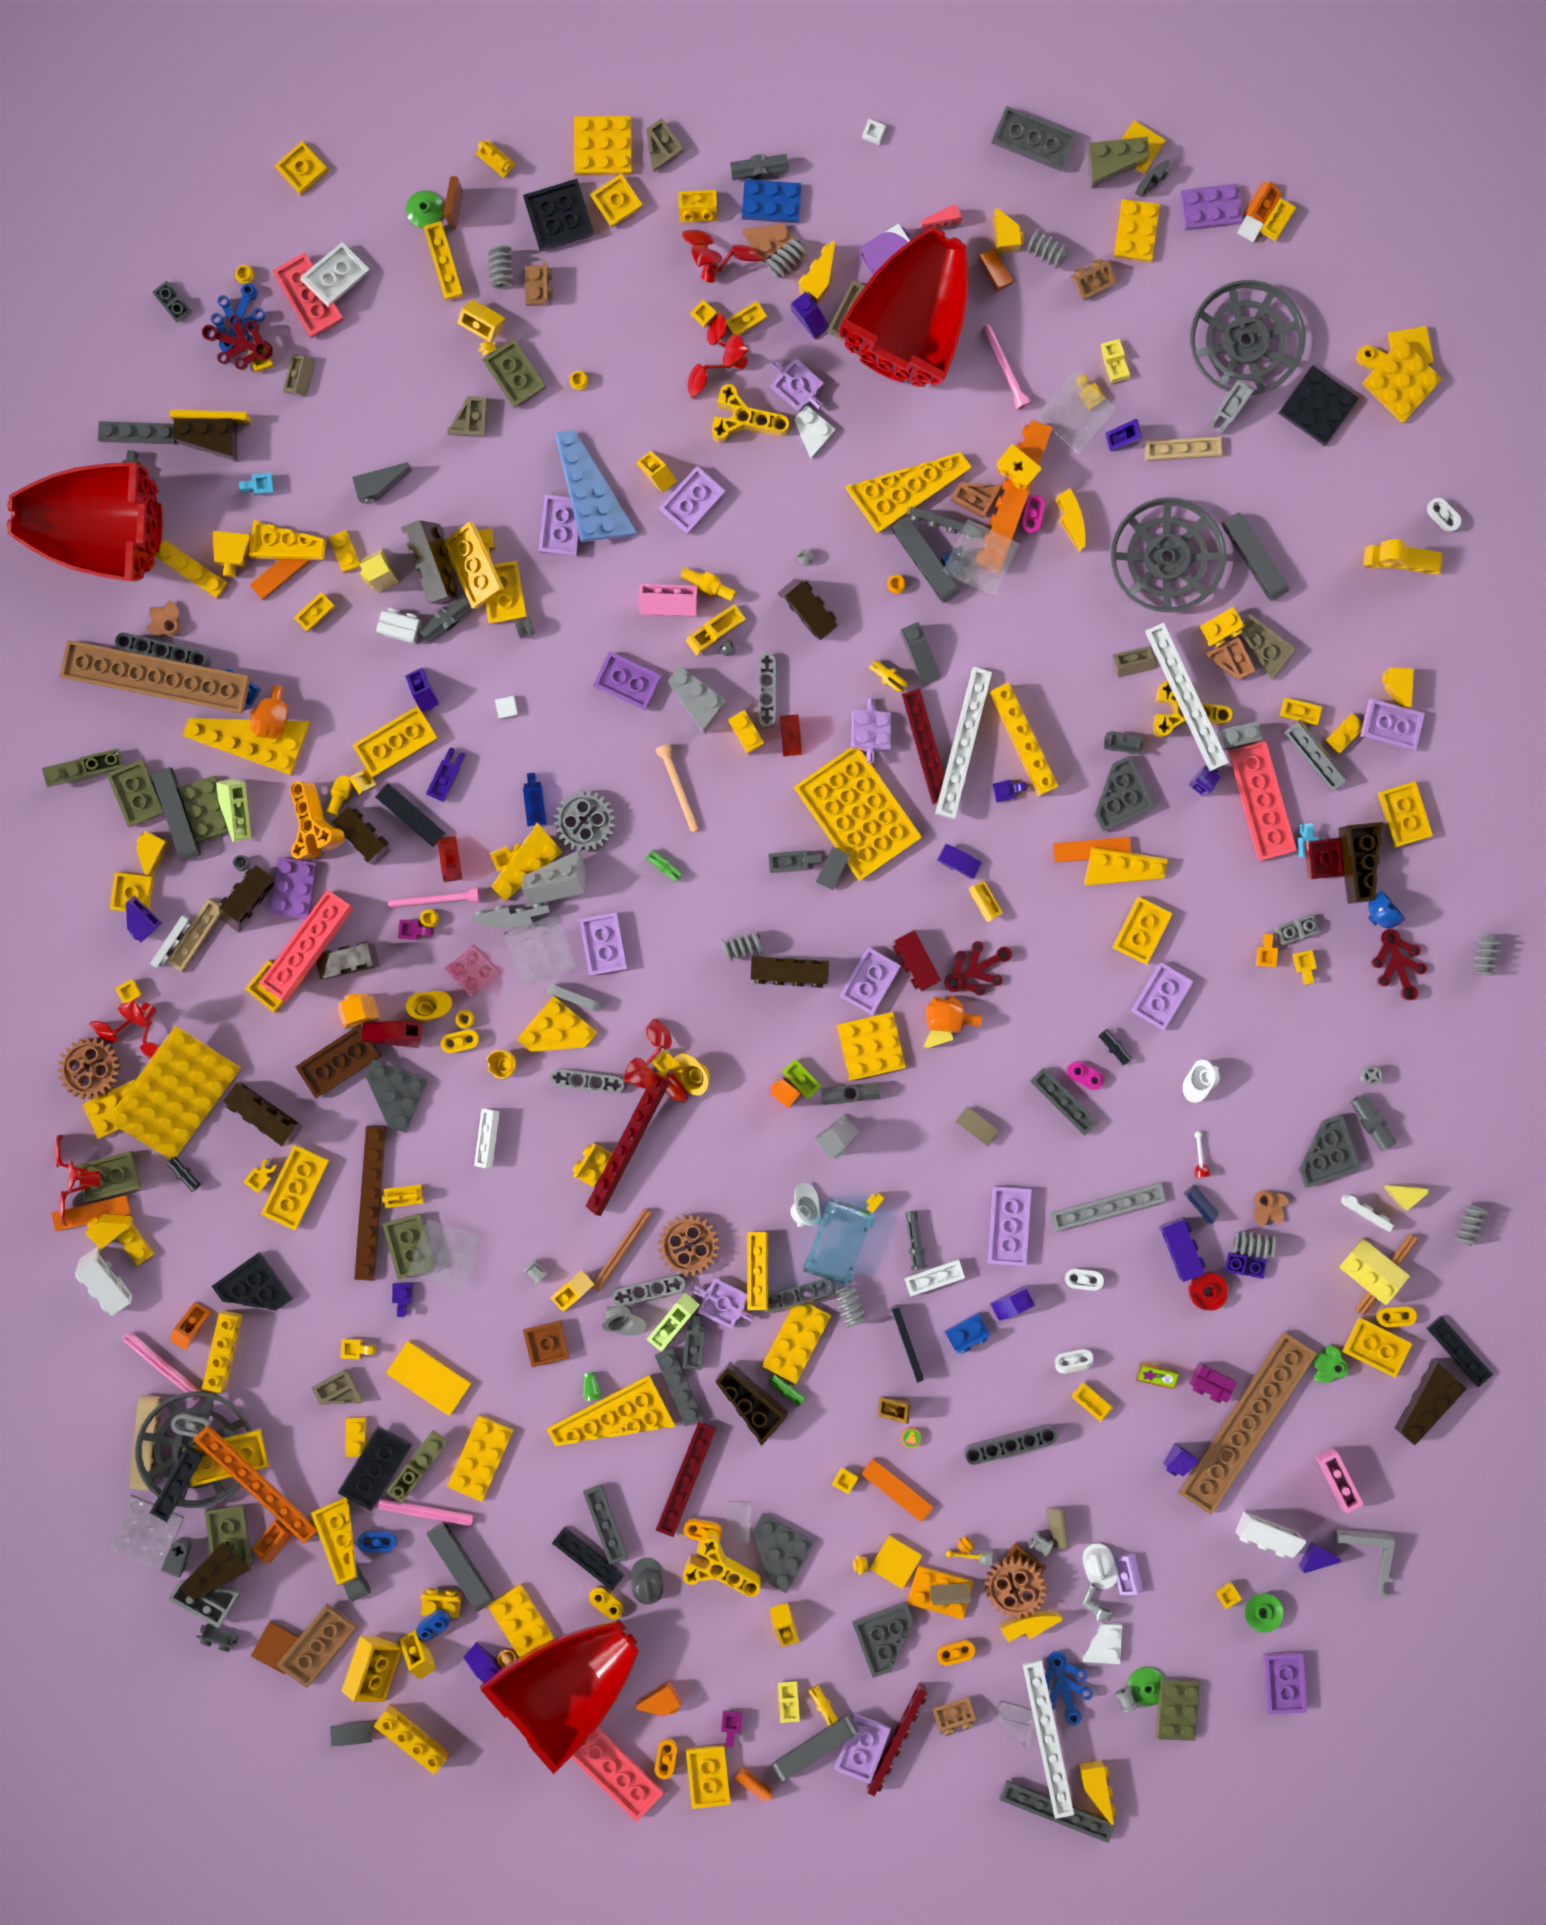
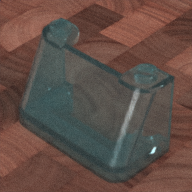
M829 1196L825 1209L826 1212L824 1211L814 1242L803 1265V1271L847 1285L848 1282L851 1283L855 1274L852 1271L866 1232L868 1228L872 1229L875 1218L872 1217L873 1213Z

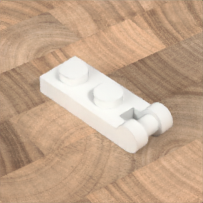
M1344 1195L1341 1202L1344 1206L1385 1231L1391 1232L1394 1225L1389 1223L1390 1219L1381 1213L1379 1216L1374 1214V1209L1365 1203L1361 1206L1354 1196Z

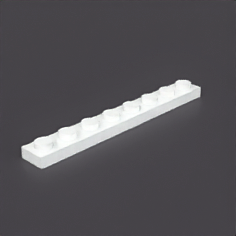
M1161 623L1146 630L1145 633L1209 771L1229 763L1165 624Z
M976 667L972 668L935 812L937 815L955 819L992 675L990 671Z
M1042 1660L1024 1662L1022 1665L1054 1817L1057 1819L1074 1815Z

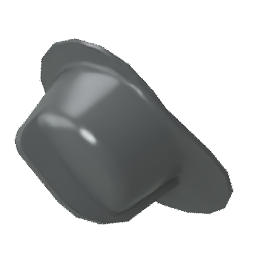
M642 1558L634 1563L631 1569L634 1597L643 1604L650 1605L656 1603L663 1594L660 1566L651 1558Z

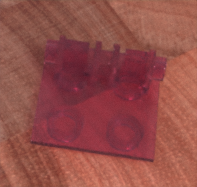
M473 945L445 967V970L470 997L474 996L481 987L498 974Z

